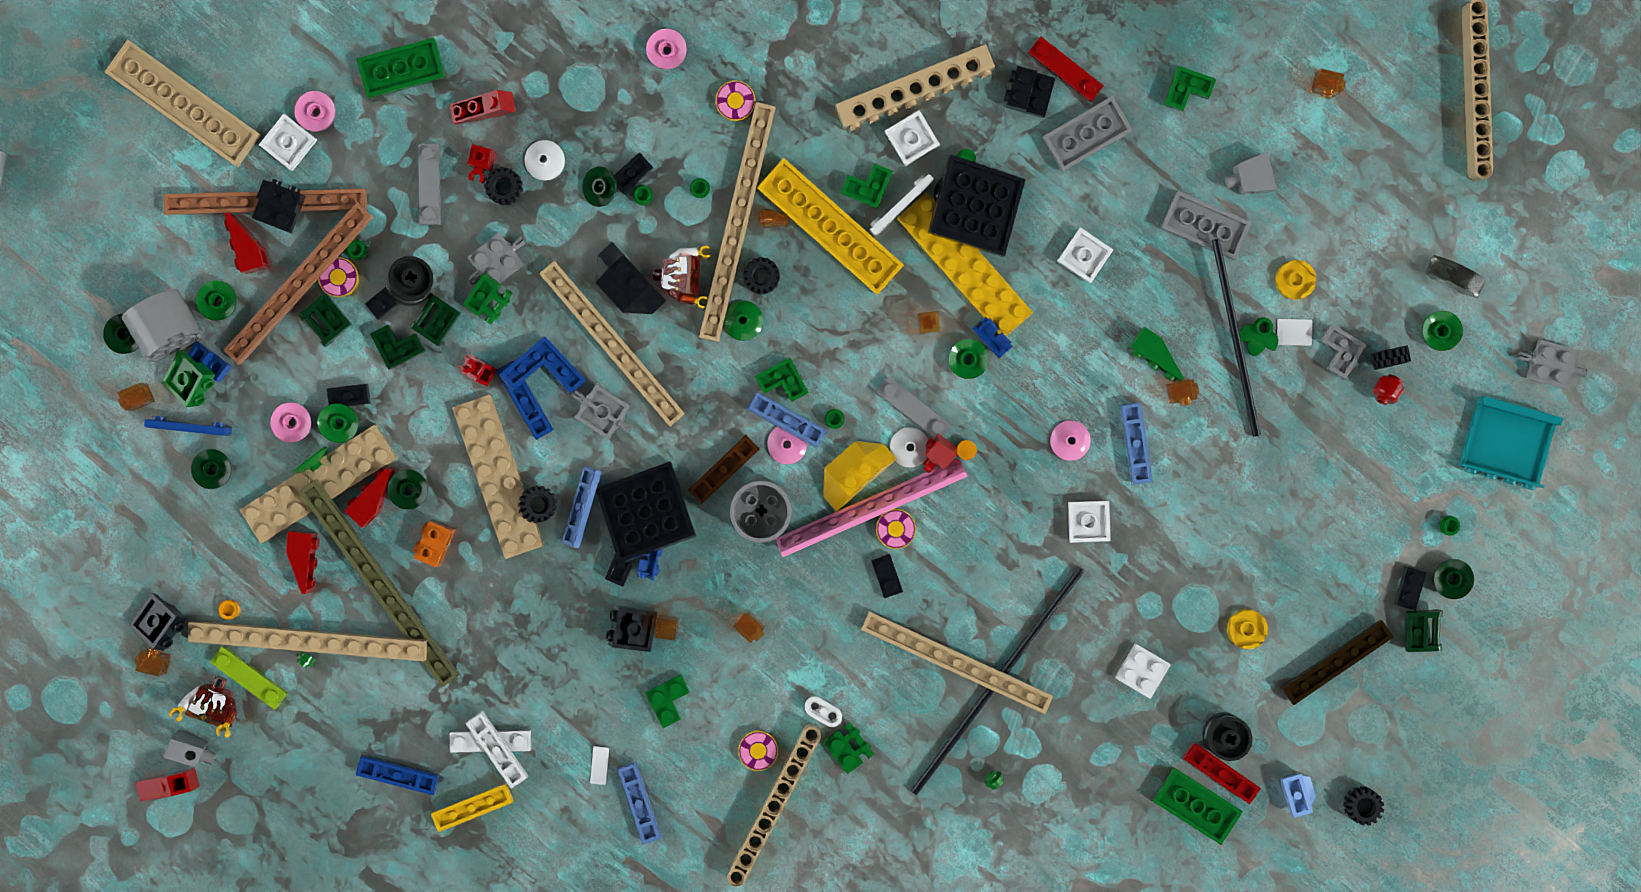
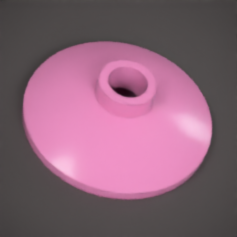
M661 29L651 35L647 42L646 51L653 65L660 69H673L679 66L685 59L687 46L684 38L677 31ZM667 47L671 49L669 54L664 53V49Z
M320 91L307 92L296 102V120L306 130L313 132L322 131L332 124L335 118V105L325 93ZM319 109L320 114L318 116H315V110Z
M284 403L273 412L271 416V429L275 436L284 442L294 443L301 441L308 435L311 429L310 414L300 404ZM292 419L296 420L295 426L290 424Z
M1064 421L1058 424L1051 433V448L1061 459L1077 460L1083 457L1090 447V434L1086 427L1079 422ZM1069 437H1073L1075 439L1074 444L1071 445L1068 443Z
M776 427L768 437L767 447L769 454L777 462L793 464L804 456L807 450V443ZM788 440L791 442L790 448L783 446L784 441Z

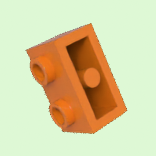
M435 520L425 523L421 530V534H423L422 539L416 543L413 550L415 553L414 559L433 567H439L455 529Z

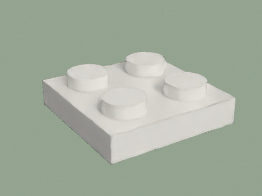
M920 110L885 130L886 136L904 166L909 165L940 146Z
M283 114L259 146L293 171L316 143L317 139L286 114Z
M1080 227L1057 262L1091 284L1113 252V249Z
M1109 501L1068 502L1070 543L1110 541Z
M1135 643L1115 678L1151 699L1171 664Z

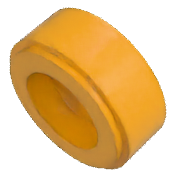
M963 440L957 445V455L961 459L971 460L975 457L977 447L972 441Z
M233 599L225 600L220 603L218 613L225 620L234 619L240 613V605Z

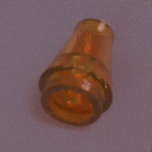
M767 208L765 210L760 209L758 226H763V228L787 227L788 215Z

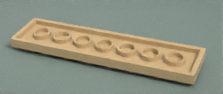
M128 39L105 70L107 75L236 167L240 166L261 136L256 130Z
M490 394L452 407L505 559L544 546L537 523L528 522V519H524L522 517L523 514L519 513V497L522 496L525 489L492 395Z
M377 424L324 456L320 461L322 466L314 472L309 469L295 474L240 509V512L260 544H263L313 512L299 494V491L317 479L333 500L392 463L398 457Z

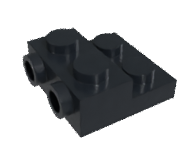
M1017 66L1016 70L1011 71L1009 82H1012L1011 89L1006 90L1003 100L1007 102L1005 108L1045 118L1056 78L1037 73L1036 70Z
M270 178L267 181L263 179L256 197L259 200L252 219L292 234L306 196L300 194L301 189L289 185L287 189L282 187V182Z
M151 593L129 624V627L152 649L164 651L172 646V638L175 634L184 629V621L187 618L177 608L169 606L157 594Z
M615 605V609L611 610L609 614V621L612 622L611 630L608 629L606 632L608 645L612 648L651 652L658 613L656 611Z

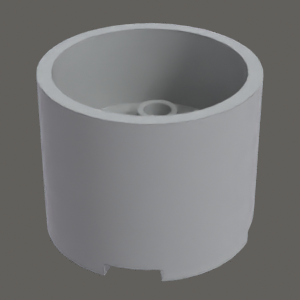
M176 289L164 291L140 301L129 308L121 317L147 362L165 359L166 355L188 348L202 337L200 334L203 333L181 293Z
M764 479L752 481L739 489L732 499L730 506L732 524L736 531L747 540L759 543L772 541L782 535L787 529L792 517V502L786 490L778 483ZM761 505L768 509V512H765L763 516L756 510Z

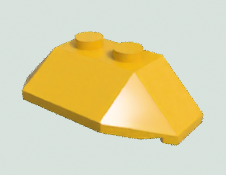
M854 441L824 467L823 497L837 512L897 460L896 457L884 444Z

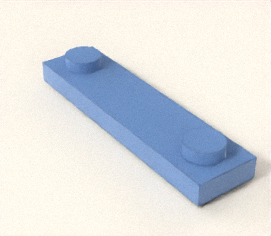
M756 392L747 408L749 412L816 449L827 432L826 429L759 392Z
M1141 402L1120 405L1131 484L1153 482Z
M588 466L583 467L562 539V543L579 549L601 471Z
M637 761L618 767L617 771L642 845L661 839L662 835Z

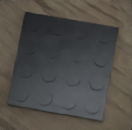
M949 155L928 233L1004 257L1026 179Z
M671 461L596 488L598 500L620 564L696 537Z

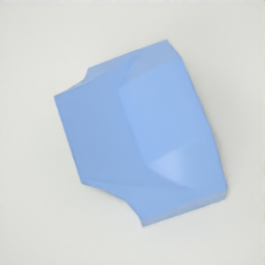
M1296 773L1280 778L1285 801L1292 817L1296 818L1312 813V803L1316 795L1310 777Z

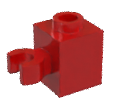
M471 145L467 164L474 168V170L469 173L470 181L474 180L475 175H480L479 183L483 184L485 182L484 171L492 172L496 152L490 148Z
M472 354L464 356L465 362L463 366H458L460 371L472 380L488 386L497 369Z
M939 433L935 438L931 437L925 445L928 458L923 463V469L930 473L936 464L945 469L957 456V447Z

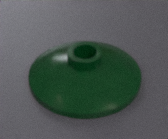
M602 166L590 169L585 175L582 184V191L586 201L592 206L604 207L615 197L617 182L612 171Z
M118 314L111 317L105 324L103 338L108 348L119 354H129L136 351L138 346L121 318L123 314ZM125 331L129 332L128 338L124 336Z
M216 449L201 451L195 456L191 464V474L194 481L205 489H217L224 486L232 473L229 458L223 452ZM213 465H215L217 468V471L215 473H213L211 470Z
M410 469L401 470L390 479L388 495L392 503L397 507L405 510L415 509L426 500L428 484L419 472ZM409 485L413 488V491L411 493L407 492V487Z
M1449 559L1442 562L1436 568L1433 576L1434 586L1443 597L1460 599L1472 590L1474 573L1471 567L1464 561ZM1450 575H1453L1454 580L1452 582H1449L1448 580Z

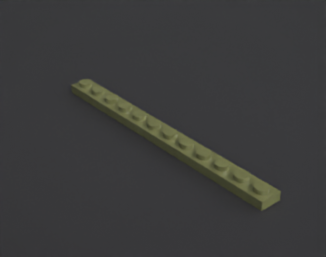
M316 479L301 489L299 494L404 637L427 640V658L423 662L440 686L444 687L460 675L319 481Z

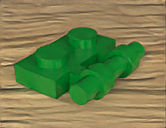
M484 273L463 305L478 317L483 313L487 314L488 317L485 321L488 324H492L500 317L503 307L509 304L512 292L506 289L503 294L499 293L498 290L502 285L488 273ZM492 299L497 302L494 307L489 305Z
M851 722L844 726L848 731L847 734L843 735L840 730H837L823 741L847 775L863 763L859 755L864 753L868 759L874 755L870 748L871 745L868 741H864L859 734V729L854 727ZM851 739H854L859 746L855 750L848 742Z

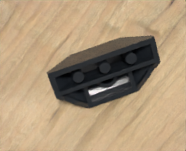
M613 242L597 255L595 283L623 313L653 314L667 301Z

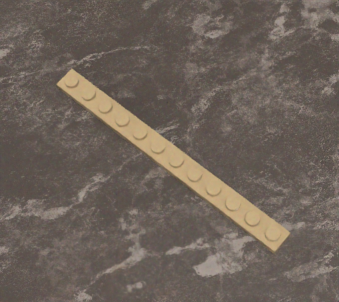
M759 102L755 104L699 338L715 342L720 340L776 110L775 106Z
M194 620L188 622V642L425 661L427 658V640Z

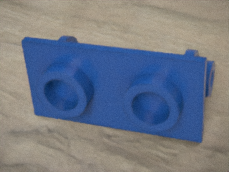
M985 317L973 328L999 359L1013 347L1011 345L1012 342L1002 332L999 335L995 333L999 328L993 323L991 318Z
M663 549L645 555L647 560L639 559L636 571L638 573L637 577L646 578L647 575V578L654 581V576H657L659 565L657 564L658 557L661 556Z

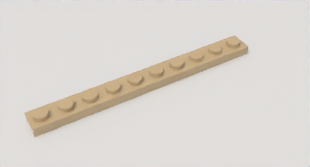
M553 261L539 273L670 427L686 414L556 261Z
M869 611L861 628L862 631L1043 714H1046L1053 695L871 611Z

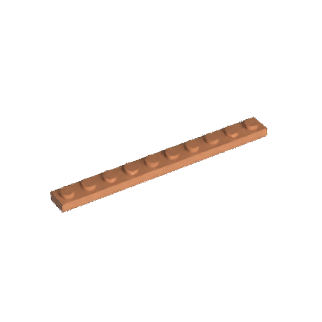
M366 189L300 191V194L306 196L300 212L350 210L357 202L367 210ZM258 192L163 194L164 215L225 214L228 212L231 214L254 213L259 200L256 198Z
M357 202L224 349L226 354L236 364L241 365L374 216Z

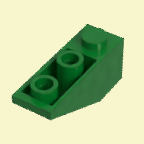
M1141 328L1128 347L1132 350L1131 354L1140 360L1143 358L1148 361L1147 365L1152 369L1163 371L1165 373L1164 377L1172 382H1175V380L1177 382L1182 381L1184 377L1163 339L1148 328Z

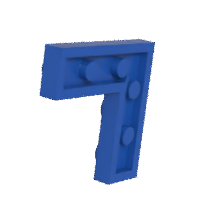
M545 336L499 374V377L512 391L542 366L550 372L570 395L586 381Z

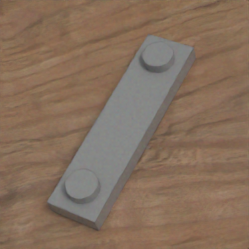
M418 144L419 225H441L440 145Z
M889 376L876 391L877 394L934 438L938 433L944 436L952 426Z

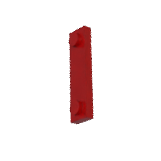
M1042 36L1039 37L1028 51L1031 57L1090 103L1104 86Z
M1195 742L1192 743L1183 756L1184 760L1249 805L1261 790L1255 783Z

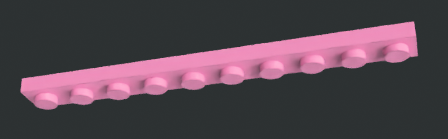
M958 458L953 460L945 469L937 467L930 473L921 474L775 539L782 557H785L967 477L966 471Z

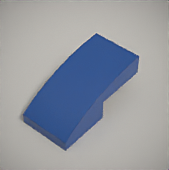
M198 341L188 352V355L196 363L203 362L215 374L213 379L220 383L232 367L228 362Z

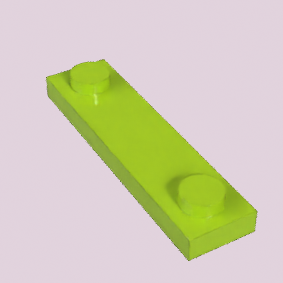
M221 646L210 662L274 710L278 708L288 694L287 691L225 646Z

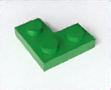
M1178 66L1164 106L1183 112L1190 93L1208 100L1216 79Z
M874 163L867 182L847 175L840 194L878 209L893 171Z
M791 358L755 376L764 394L782 385L790 401L793 402L809 393Z
M682 674L645 692L662 728L681 720V716L673 701L690 693Z

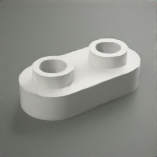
M811 696L806 700L805 711L811 717L829 727H835L841 723L842 712L835 705L819 696ZM816 702L818 703L819 707L817 709H813L811 707V704ZM829 713H835L836 717L834 719H830L828 717Z

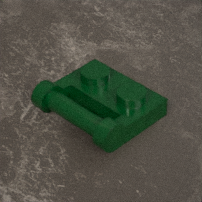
M327 293L321 295L298 315L302 321L305 320L320 338V343L324 347L330 345L334 339L352 325ZM312 313H316L331 333L327 335L311 316Z
M430 293L428 302L415 321L410 323L409 327L435 345L440 346L461 312L433 293ZM435 304L439 305L440 307L425 329L422 328L421 325Z
M1443 610L1405 611V651H1442L1440 628ZM1428 618H1432V643L1428 644Z

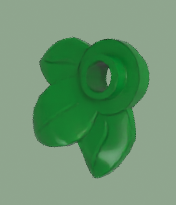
M1258 318L1253 324L1245 325L1239 332L1241 341L1247 342V348L1251 356L1260 354L1265 347L1275 351L1278 346V336L1273 332V323L1268 318ZM1261 324L1265 325V331L1259 329Z

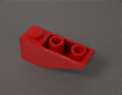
M495 90L450 104L453 124H460L514 113L515 106L512 92Z
M229 212L225 213L226 219L224 224L227 231L230 232L231 239H229L231 249L235 251L236 258L234 262L237 270H240L241 273L249 274L270 268L265 248L236 215Z
M392 467L380 469L375 474L376 479L372 483L368 482L361 489L362 493L358 497L354 496L346 504L348 507L344 511L361 528L367 527L381 513L388 491V484L394 473Z
M293 530L287 533L286 554L301 594H308L315 587L316 580L313 578V574L318 563L315 555L316 550L319 548L320 540L317 538L318 533Z
M195 767L135 782L140 802L191 792L200 787Z

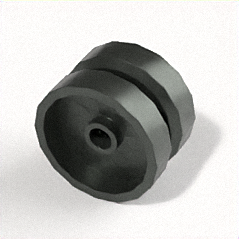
M404 256L397 259L391 265L386 278V290L396 303L404 306H414L421 303L428 296L434 282L433 272L423 259L415 256Z
M1222 712L1214 714L1206 721L1203 727L1202 737L1205 746L1222 760H1239L1248 754L1252 747L1253 736L1251 729L1243 720L1231 713Z

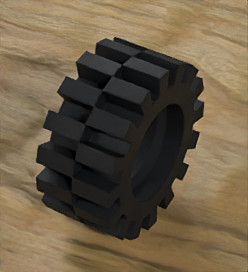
M500 167V169L495 168L493 169L494 172H489V177L485 179L486 184H484L485 192L489 198L500 205H511L512 202H517L516 199L520 198V193L523 192V182L520 176L511 169ZM501 179H508L511 182V190L506 194H501L497 191L496 186Z
M759 257L747 263V266L744 268L743 278L746 286L753 293L761 295L772 292L778 286L780 273L773 261L768 258ZM764 268L769 272V280L766 283L760 284L754 280V273L757 269Z
M1408 345L1371 354L1374 370L1411 362Z
M534 486L527 489L519 497V513H522V517L528 519V522L541 523L550 519L555 514L554 510L557 509V506H555L557 499L554 500V493L551 494V490L549 488L545 489L544 486ZM534 497H540L544 501L545 506L541 512L533 511L530 506V502Z
M1360 786V789L1357 787L1353 788V792L1349 791V797L1345 796L1344 798L1346 803L1343 802V806L1346 807L1344 809L1345 813L1348 814L1349 818L1363 826L1365 824L1369 826L1371 822L1377 823L1376 819L1382 818L1380 813H1384L1382 808L1384 802L1381 801L1382 798L1378 793L1363 786ZM1361 799H1368L1371 803V808L1366 813H1359L1357 810V803Z

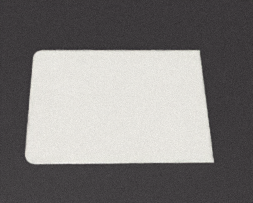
M1277 319L1278 345L1311 346L1312 320Z

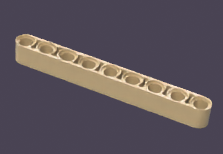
M1472 0L1462 9L1468 177L1475 182L1487 179L1493 173L1488 6L1485 0ZM1472 6L1477 8V13L1472 11ZM1473 26L1477 27L1478 34L1473 31ZM1473 46L1479 49V54L1474 52ZM1474 66L1479 68V74L1475 73ZM1475 86L1479 87L1480 95L1475 92ZM1476 106L1481 109V115L1476 113ZM1477 126L1482 130L1481 135L1476 132ZM1477 147L1482 149V155L1477 153ZM1478 167H1481L1483 170L1482 176L1477 171Z
M810 723L803 728L729 868L727 880L731 886L740 887L745 882L821 737L820 728L816 724ZM813 729L817 732V736L815 738H808L806 732ZM804 747L808 753L805 756H800L797 754V749ZM790 765H795L799 770L797 773L792 774L788 772L787 768ZM781 783H786L789 786V789L787 791H781L779 790L778 785ZM777 801L780 806L777 809H772L769 803ZM766 818L770 821V825L764 827L760 825L759 821ZM753 836H757L760 838L761 842L758 844H753L750 841V838ZM748 854L752 859L745 862L741 859V856ZM733 872H739L741 873L742 877L740 879H734L731 874Z

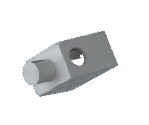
M1268 152L1237 164L1233 167L1234 175L1225 176L1226 187L1237 186L1240 195L1270 193L1277 189Z
M179 729L170 739L163 758L196 767L200 761L212 765L217 753L206 750L209 742Z

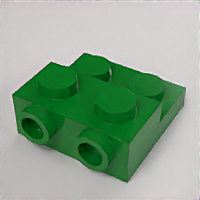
M184 350L177 351L161 383L185 407H196L205 402L206 397L204 395L214 385L213 378L215 374L203 362L196 363Z

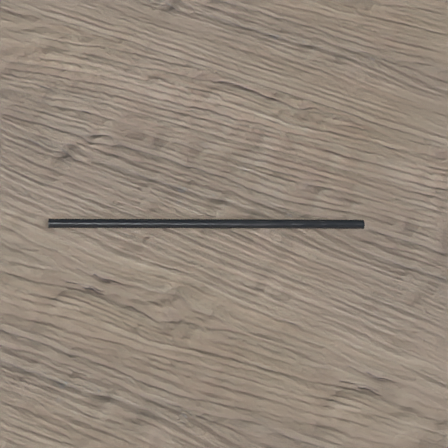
M1078 567L1001 669V672L1008 674L1083 575L1085 571L1082 568ZM986 689L911 789L912 793L918 795L995 691Z

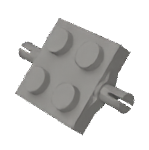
M497 233L467 257L474 265L476 271L467 278L470 281L469 283L473 285L484 273H488L501 284L525 265L516 251L526 244L525 241L520 237L511 244L500 233Z
M1544 340L1537 341L1535 350L1531 354L1520 351L1518 355L1522 356L1517 357L1518 360L1529 362L1527 379L1568 389L1571 377L1574 374L1586 377L1587 374L1579 371L1588 372L1587 369L1577 367L1576 362L1580 350Z
M598 384L595 385L592 392L587 396L577 390L572 395L573 398L581 402L580 410L575 419L607 440L619 428L628 434L634 428L624 422L625 415L631 406Z

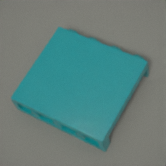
M1486 396L1477 397L1458 466L1465 468L1464 472L1476 475L1477 472L1484 473L1485 478L1496 480L1497 477L1503 478V482L1516 485V482L1523 484L1522 488L1535 491L1536 488H1544V485L1540 484L1555 427L1562 425L1563 418Z

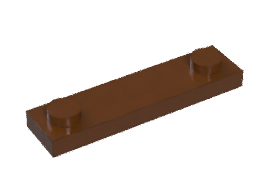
M745 435L688 491L703 504L760 448Z

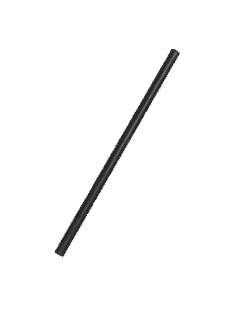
M1220 238L1213 239L1211 241L1253 437L1260 436L1261 433Z

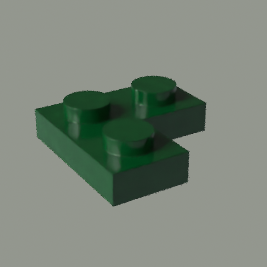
M390 325L370 333L388 370L426 352L416 333L399 342Z

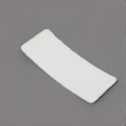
M593 747L591 784H606L609 748Z

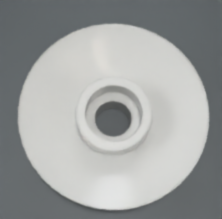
M541 140L533 143L528 148L524 161L527 171L534 178L547 181L556 178L562 172L565 157L562 149L556 143ZM542 156L547 157V161L544 163L540 162Z
M912 427L903 428L891 439L890 452L896 457V462L899 465L916 467L927 459L925 445L928 438L919 429ZM908 444L914 445L913 451L907 450Z

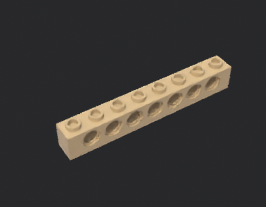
M985 44L835 104V109L843 129L853 131L860 128V124L864 122L870 124L878 121L879 116L884 114L891 116L898 112L897 109L904 106L906 109L917 105L916 102L919 100H931L939 92H943V94L954 90V86L959 84L966 86L973 82L972 79L979 76L980 79L986 78L992 74L991 72L994 70L995 65ZM974 63L977 66V70L969 71L966 65ZM955 70L958 73V77L951 79L947 72ZM937 78L940 84L938 86H931L929 79ZM917 85L920 87L921 92L914 94L910 91V87ZM896 92L900 93L902 99L894 101L891 95ZM875 100H880L884 106L881 109H876L872 103ZM860 107L864 109L865 114L859 117L853 111Z

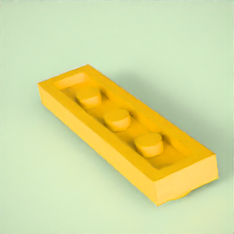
M504 783L431 813L437 831L441 832L509 805L514 800L507 783Z

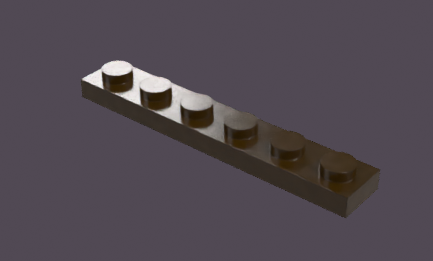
M1379 620L1286 683L1281 689L1291 704L1295 705L1394 637L1385 623Z

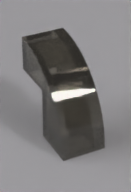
M1433 255L1425 271V274L1431 279L1448 283L1459 293L1476 298L1486 282L1484 277L1473 270Z

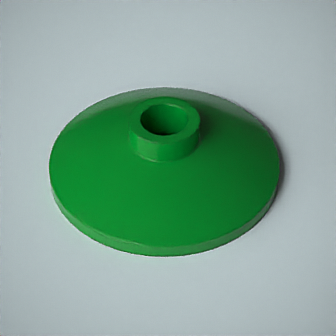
M214 280L205 283L199 289L196 296V305L199 312L205 318L220 321L233 314L237 305V296L229 284ZM218 298L222 299V303L220 305H218L216 302Z
M738 301L727 308L724 328L732 338L747 341L760 333L763 326V315L755 304L749 301ZM740 317H746L747 321L745 324L739 322Z
M1437 311L1430 314L1424 321L1422 336L1426 344L1432 349L1447 351L1456 347L1461 341L1463 326L1455 314L1449 311ZM1438 328L1443 330L1441 335L1437 333Z
M964 339L957 342L951 348L948 357L949 366L958 377L974 379L982 375L986 370L989 355L984 345L979 341ZM965 356H970L972 361L966 363L964 361Z
M340 403L330 404L319 413L317 420L318 429L327 440L343 443L350 440L356 434L358 418L355 412L347 405ZM337 418L342 419L343 424H338Z
M325 446L293 472L296 474L309 469L312 472L322 466L320 461L328 448Z

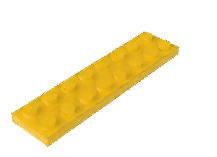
M785 158L778 163L757 187L763 195L876 295L884 289L904 266L903 263Z
M926 192L897 218V221L983 318H991L993 323L999 328L996 333L999 335L1002 332L1007 336L1033 313L1032 310L978 249L928 233L936 201Z

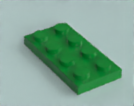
M435 38L356 58L368 99L446 78Z
M1173 767L1152 800L1220 845L1223 844L1243 813L1241 809Z

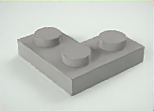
M1333 324L1329 325L1320 340L1321 343L1336 351L1327 370L1342 379H1346L1365 349L1366 344Z

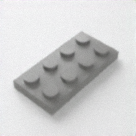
M1111 96L1046 134L1042 139L1060 170L1064 172L1131 133L1133 129L1116 100Z
M1177 190L1160 229L1213 252L1211 240L1220 238L1223 256L1236 260L1252 222Z

